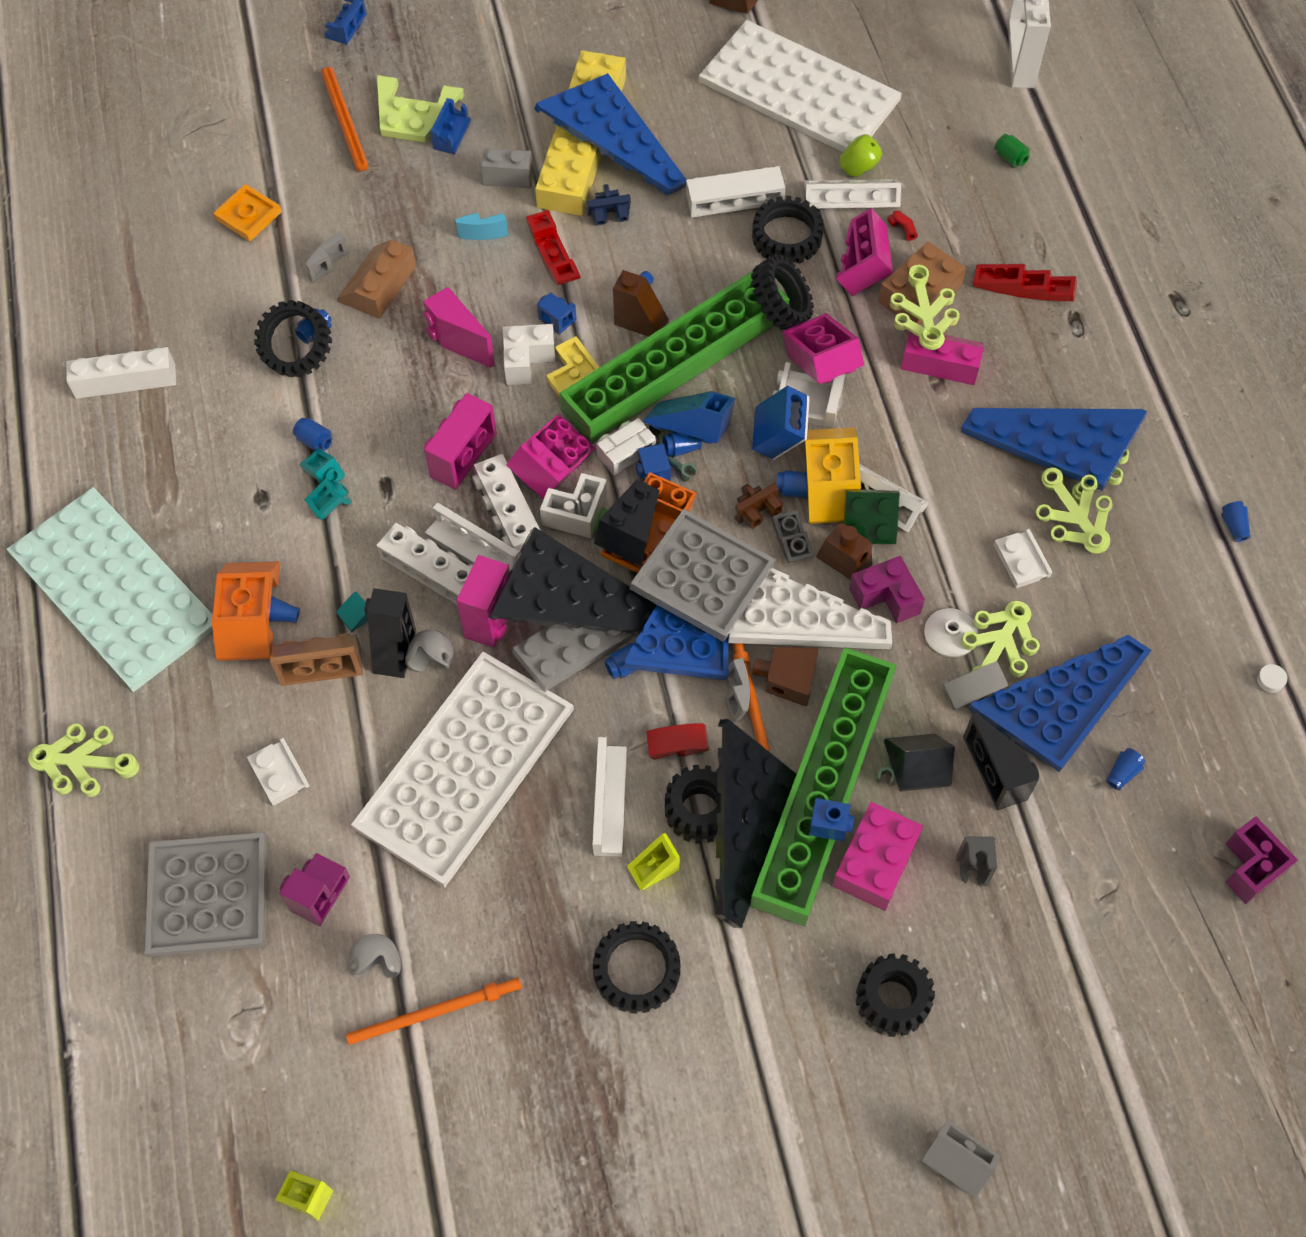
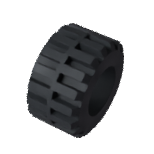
M693 765V770L690 771L687 767L681 769V776L676 773L672 777V783L669 782L666 787L665 817H667V823L670 828L674 827V833L677 836L681 833L684 834L683 840L689 842L691 838H694L697 844H701L702 839H707V843L713 842L714 836L718 832L717 813H721V793H717V769L713 772L709 765H705V769H699V765ZM704 794L711 797L716 802L717 807L707 814H695L690 812L683 803L692 795Z
M893 953L888 954L886 959L883 956L876 958L875 963L871 962L866 967L865 972L863 971L857 986L856 1006H860L859 1014L861 1018H867L865 1024L870 1028L872 1025L876 1026V1032L879 1034L887 1031L889 1032L888 1036L895 1037L897 1033L905 1036L908 1035L910 1030L916 1031L921 1023H924L934 1004L932 1003L935 998V991L932 990L934 985L933 979L927 978L929 972L925 967L922 969L918 968L919 961L916 959L913 962L907 961L908 955L901 954L899 959ZM885 982L902 984L911 995V1005L904 1009H893L887 1006L879 997L878 987Z

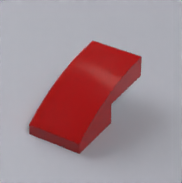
M704 723L673 725L646 731L649 757L653 760L675 754L685 757L709 751L706 725Z

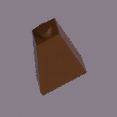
M622 270L613 287L614 325L649 337L665 327L669 319L646 277Z

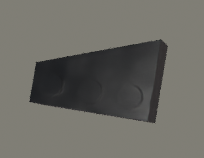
M636 480L599 519L594 544L641 567L660 490L645 482Z
M373 588L371 598L366 599L364 609L368 619L372 672L378 675L405 678L407 670L405 656L411 640L416 634V627L407 594Z

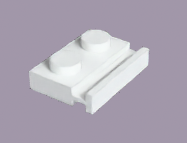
M1030 529L1019 534L1018 532L994 541L993 546L1015 588L1040 581L1044 577H1051L1052 570Z
M284 738L280 739V742L274 745L271 744L247 757L273 806L297 794L300 789L310 787Z

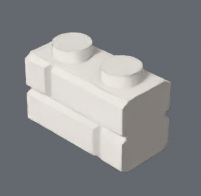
M639 418L632 422L626 421L619 427L618 431L611 435L605 434L598 440V443H596L597 456L606 465L611 474L615 476L638 462V449L656 445V439Z

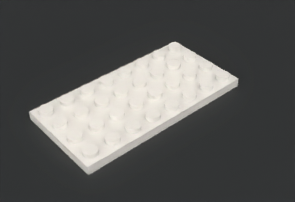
M748 20L743 23L699 75V83L841 152L847 148L853 139L860 135L868 134L872 137L901 100L902 94Z
M482 652L351 824L352 829L445 888L573 712L574 706L549 690L544 692L534 681L487 653Z

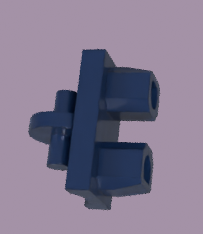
M608 184L603 185V192L595 193L594 200L587 201L588 216L592 217L595 226L606 224V213L615 212L616 222L629 220L630 194L619 196V191H610Z

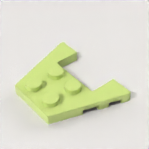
M378 75L377 87L381 136L426 143L431 137L430 131L446 99H453L454 103L458 100L461 101L464 97V89L443 86L438 103L395 97L399 85L398 78Z

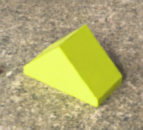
M663 833L628 864L627 868L639 889L645 890L680 871V856L667 834Z
M290 1170L275 1200L319 1221L333 1190L320 1180Z

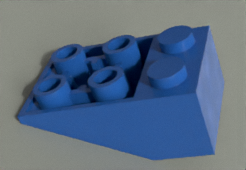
M709 391L660 401L646 416L644 423L650 424L655 429L675 431L679 436L696 437L704 443H718L730 425L735 398Z

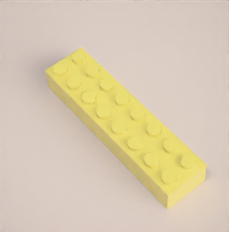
M581 50L569 89L608 73L622 91L626 80V58ZM556 125L535 188L537 208L583 216L601 160L602 153L599 152L600 148L587 140L585 142L570 134L565 128Z

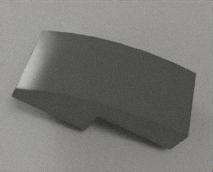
M798 510L772 517L777 538L788 563L814 557L807 531L804 532Z

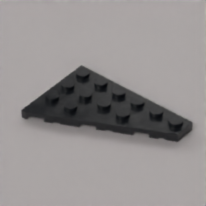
M534 527L530 530L488 617L492 620L498 618L520 623L528 621L532 624L553 626L557 624L571 626V628L585 627L589 630H617L635 634L642 631L657 604L630 590V586Z
M720 719L718 727H722V748H718L717 793H721V813H717L718 832L716 834V858H720V879L715 880L717 892L715 915L733 928H742L751 905L753 891L797 774L732 721Z

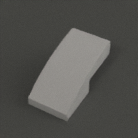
M340 232L320 245L308 259L306 267L312 282L332 272L331 263L348 254L345 238Z
M743 658L733 660L728 666L729 676L727 680L731 690L724 699L734 723L741 720L748 711L750 703V684Z
M998 661L943 684L954 710L1009 686Z

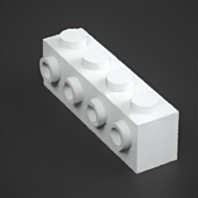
M780 166L686 180V198L691 218L759 208L763 203L767 205L770 199L776 202V197L782 196L783 200L785 199L786 188Z
M168 347L66 361L67 383L76 399L176 385L175 363Z
M503 454L474 464L475 475L472 476L476 489H482L484 506L487 511L492 510L494 514L492 516L494 527L497 531L501 530L504 535L502 541L520 552L530 530L534 527L539 530L540 528L511 470L506 466L507 462Z
M395 523L376 545L380 559L457 605L456 600L473 565H466L454 553L450 551L446 553L439 549L432 540H424L419 537L412 528L408 526L403 527Z

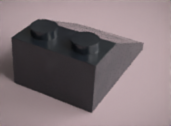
M978 713L972 714L963 738L996 810L998 811L1027 801L1039 780V771L1036 764L1030 762L1028 755Z

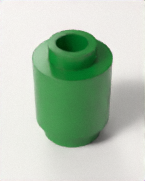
M1002 135L994 147L997 154L1014 168L1023 166L1030 157V148L1013 135Z

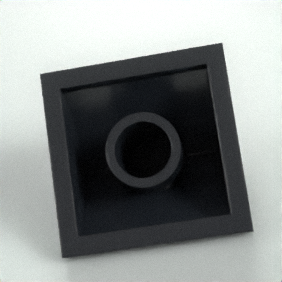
M937 734L894 737L884 740L900 792L948 787L952 784L955 746Z

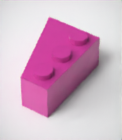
M869 208L850 221L845 241L847 245L846 254H843L840 260L843 263L842 270L836 276V280L851 296L893 273L887 225L872 208Z

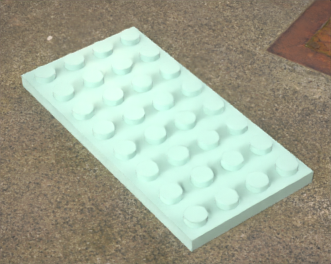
M94 487L7 548L9 554L133 693L213 632L212 613Z

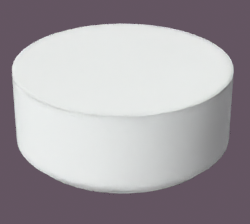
M1269 664L1264 666L1258 673L1257 683L1264 691L1277 693L1286 685L1287 674L1280 666Z

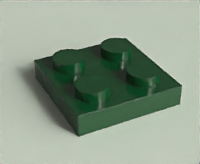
M846 489L844 524L855 527L858 533L868 539L871 544H896L900 492L892 490Z

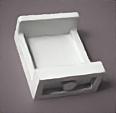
M786 362L784 371L779 370L776 385H780L779 391L788 385L808 395V423L834 428L845 374L835 377L828 383L818 384L808 374L791 371V363Z

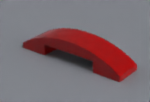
M549 210L526 216L537 250L553 281L557 285L580 279V273L573 259L569 258L561 242L556 224Z

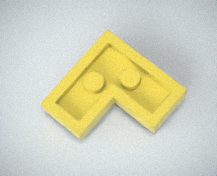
M577 336L555 347V353L565 366L546 375L548 384L560 399V392L600 367Z

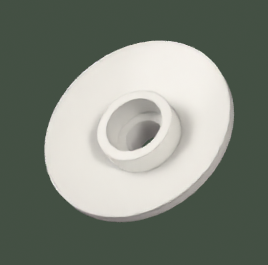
M946 608L934 612L928 618L924 627V637L928 646L937 654L944 657L957 658L972 651L962 646L961 639L968 631L978 634V628L975 627L973 619L965 612ZM952 626L955 627L957 630L951 631L948 627ZM966 638L968 643H974L972 638Z

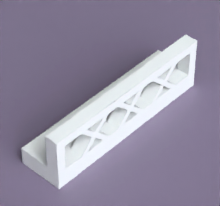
M898 179L804 180L805 200L810 202V206L814 205L816 208L900 207L901 182Z
M860 464V478L866 490L873 488L875 490L900 492L899 507L904 506L913 512L907 523L898 519V527L909 532L919 513L924 512L928 502Z
M438 502L433 507L436 521L426 530L425 535L427 539L454 553L468 564L473 565L477 556L481 555L508 564L511 570L519 554L518 550Z
M598 737L593 854L594 856L622 857L627 747L607 746V737Z

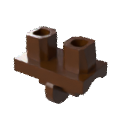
M775 483L763 490L760 486L754 489L748 484L742 486L741 491L743 495L737 498L739 504L735 506L737 511L735 520L738 524L745 522L753 529L763 522V516L759 513L765 509L770 516H775L782 512L783 504L778 497L779 488Z

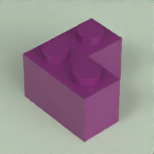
M901 555L852 574L849 590L859 609H867L885 602L896 623L921 614L925 598Z
M1255 816L1238 829L1225 843L1243 862V865L1225 883L1247 904L1285 874L1298 859Z
M315 853L312 860L306 861L302 871L295 868L291 875H287L283 879L279 894L290 912L320 927L348 882L350 875L346 867Z

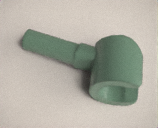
M667 456L669 463L680 472V479L687 482L690 479V476L685 471L691 472L692 475L696 474L697 470L694 464H681L671 456Z
M888 760L886 766L878 772L877 780L878 782L880 781L882 774H889L891 779L888 786H890L894 782L895 775L890 760Z

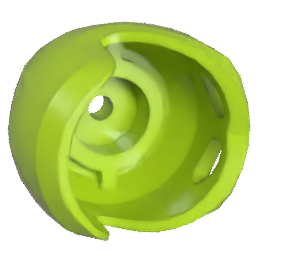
M863 134L853 139L839 158L840 166L847 175L859 177L866 171L872 170L879 163L883 152L873 137Z

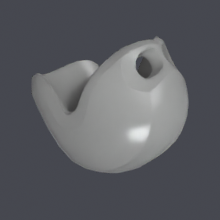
M432 629L423 630L411 640L406 652L405 663L409 668L422 672L425 670L428 662L433 660L442 670L447 671L454 655L453 645L444 633Z
M369 934L359 938L353 944L349 954V966L351 968V975L354 978L366 975L376 964L381 965L386 978H393L399 975L401 969L399 953L394 943L388 937L381 934Z

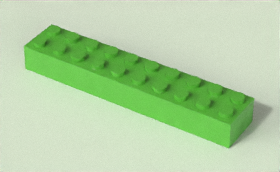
M753 271L560 392L562 412L592 444L603 435L609 433L773 327V320L769 321L767 313L763 314L761 311L762 305L757 304L756 300L758 297L753 294L755 289L751 286V281H753L751 274ZM778 288L783 300L789 306V298Z
M845 647L843 648L753 891L750 907L806 926L836 841L809 835L815 799L849 804L891 686L896 664Z

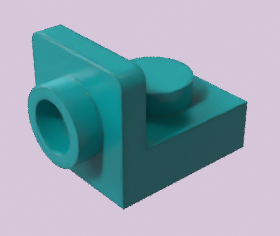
M319 448L299 464L304 472L316 478L319 483L325 479L336 483L345 477L335 457Z
M328 479L321 482L304 499L317 518L322 520L340 503L349 505L352 502L347 495L349 493L348 489L341 482L337 481L335 483Z

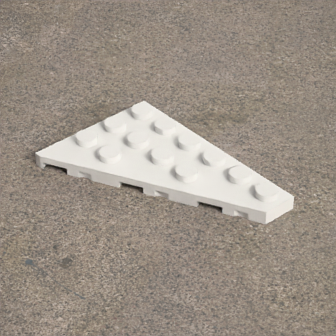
M772 568L729 633L728 643L891 650V621L881 616H875L863 608L858 610L843 603V599L825 591H819L809 584L804 586L789 579V575Z

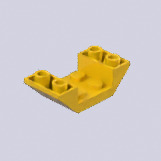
M856 428L807 430L805 455L809 524L844 522L846 489L861 490Z

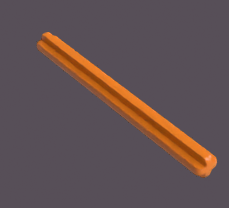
M329 66L322 68V77L355 168L359 172L366 171L368 169V162L334 70Z

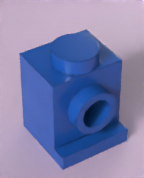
M551 292L541 297L537 303L538 319L545 324H553V330L559 335L576 321L575 304L571 303L568 305L563 298H558Z

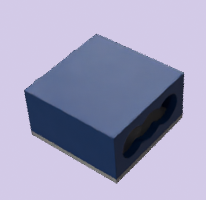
M787 385L755 407L752 450L775 460L806 441L809 396Z

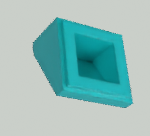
M357 591L336 611L337 615L351 632L368 622L367 614L364 611L365 601Z

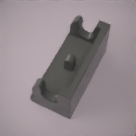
M965 836L956 855V861L960 863L961 879L964 883L968 881L967 871L975 870L978 874L979 886H988L997 869L995 836Z

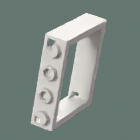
M1012 0L1008 17L1012 88H1035L1051 28L1049 0ZM1039 21H1046V24H1039Z

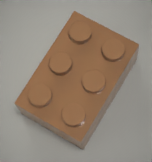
M929 241L881 284L878 300L880 304L894 314L905 313L910 317V320L919 325L922 324L920 319L903 309L894 310L890 307V298L894 293L903 294L907 300L919 306L915 287L911 286L908 281L910 268L914 265H923L928 269L929 276L925 287L930 306L939 297L942 289L949 288L955 293L962 286L966 271L964 265Z

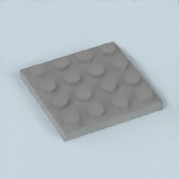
M683 509L635 576L629 589L724 642L773 568L776 559Z
M265 832L149 842L145 955L147 957L266 947L267 835Z

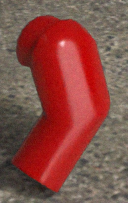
M899 210L893 211V214L888 215L887 220L892 227L900 224L908 241L915 240L918 237L913 220Z

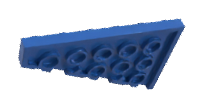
M608 73L536 103L534 109L537 113L540 111L554 119V124L565 128L570 134L583 142L589 141L600 148V153L609 156L614 162L628 171L633 169L645 177L644 181L656 186L658 190L666 195L686 186L687 179Z
M973 408L963 423L961 432L1043 467L1057 468L1063 475L1081 482L1085 475H1093L1098 483L1096 489L1103 491L1146 418L1147 411L1143 409ZM1087 480L1084 484H1087L1092 487L1094 485V481Z
M656 605L623 661L622 668L726 680L729 676L728 636L723 642L661 606Z
M1126 635L1117 639L1112 644L1108 643L1101 646L1096 651L1086 655L1082 654L1064 662L1061 666L1047 669L1045 673L1012 684L1008 689L996 691L993 695L980 701L975 700L969 710L973 713H978L1000 732L1060 773L1148 657L1151 649L1130 635Z

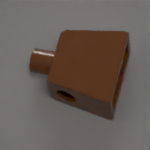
M839 523L822 544L816 558L851 580L853 573L872 567V545L868 539L858 533L855 527Z
M774 647L771 661L755 658L752 674L768 677L766 684L767 693L802 706H808L818 649Z

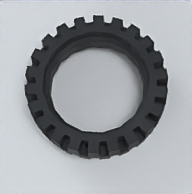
M782 196L776 197V202L773 199L768 200L767 205L763 203L760 209H757L753 219L752 238L754 246L756 245V250L758 253L762 252V256L765 259L768 256L783 255V258H789V262L792 261L794 263L797 260L798 264L804 262V257L809 260L812 258V254L815 255L821 246L824 227L820 211L817 212V208L814 205L810 206L809 201L805 200L801 203L800 197H796L795 201L791 200V196H786V200H783ZM792 217L803 221L810 228L811 235L802 242L785 244L771 239L765 233L764 228L767 223L776 218Z
M774 255L753 268V273L751 274L753 279L751 286L755 288L753 294L758 297L756 300L757 304L762 305L761 311L763 314L767 313V319L769 321L773 320L774 326H779V329L786 330L811 319V315L814 312L812 310L814 303L811 302L813 300L812 294L808 292L810 287L805 284L807 281L805 277H801L800 269H795V264L792 261L789 262V258H783V255ZM775 278L785 290L789 298L790 307L779 293Z
M288 300V303L284 301L278 302V307L273 305L269 308L271 310L270 313L265 311L262 314L264 317L263 321L258 320L257 325L260 328L259 330L255 329L254 335L257 337V339H254V345L258 347L256 352L269 368L279 374L288 377H303V373L309 375L313 373L311 369L317 370L321 367L318 363L320 361L325 362L327 359L324 355L329 353L331 349L328 344H332V338L329 336L331 330L322 315L308 304L301 301L295 302L294 300ZM291 316L307 318L315 330V340L311 350L303 358L295 362L280 360L272 350V336L276 327L283 320Z
M630 921L629 925L622 923L618 925L617 929L614 930L612 928L609 930L607 936H603L599 946L596 947L593 958L595 984L601 996L611 1006L618 1007L620 1011L625 1012L628 1010L634 1014H637L638 1011H643V1013L650 1012V1009H657L661 1007L663 1002L666 1003L677 988L681 972L679 952L674 941L670 939L669 934L665 931H660V927L653 925V927L649 926L648 922L643 921L642 924H637L636 921ZM630 940H643L652 943L661 951L666 962V972L662 982L654 990L643 995H630L620 991L612 983L608 975V961L612 952L620 944Z

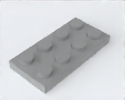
M555 624L548 626L514 646L512 654L541 689L546 692L630 641L632 634L626 633V631L589 630L585 627L571 628V626Z

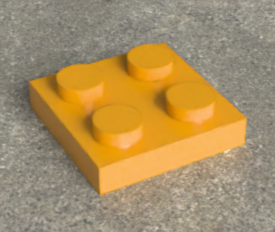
M244 184L213 215L216 221L250 242L282 213L279 204Z

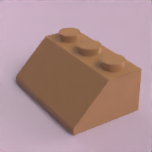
M392 239L374 246L338 296L337 301L380 319L416 267L413 248Z
M344 633L331 638L314 637L309 641L301 642L286 641L282 644L274 645L270 656V663L281 686L363 675L361 646L357 634Z

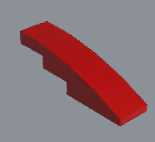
M976 264L973 286L1021 298L1074 302L1077 277L1052 276L1051 270H1026L1025 264Z

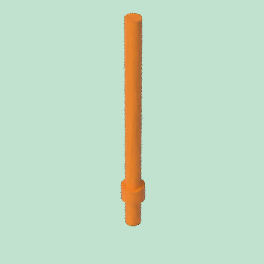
M732 643L734 650L733 660L743 658L750 684L748 710L756 741L770 752L749 669L751 664L749 654L745 652L743 643Z
M517 977L499 984L492 982L484 985L483 989L346 1033L347 1042L349 1045L486 1000L489 1002L498 1000L501 995L522 989L520 978Z

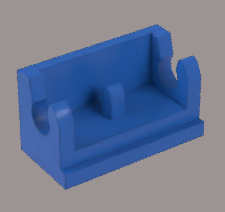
M344 0L351 2V5L344 3L335 21L325 24V27L329 29L324 33L325 38L347 45L367 15L364 0Z
M447 98L430 133L434 150L455 155L469 127L471 118L468 117V110L465 104H462L460 110H457L453 99Z

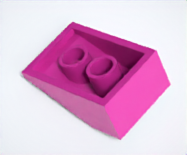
M449 287L423 301L425 309L423 316L428 324L426 331L433 341L437 340L443 348L490 368L495 365L490 334Z

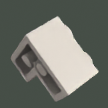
M553 324L503 327L506 384H532L531 363L555 362Z
M581 473L574 494L548 488L540 508L542 526L592 538L596 522L607 498L606 479Z

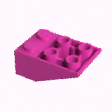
M558 414L523 443L506 466L544 500L548 488L556 490L596 448L574 429L567 420Z

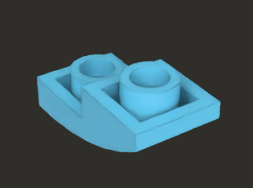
M478 213L455 219L457 235L461 239L489 240L508 236L507 220L504 213L485 219H480Z

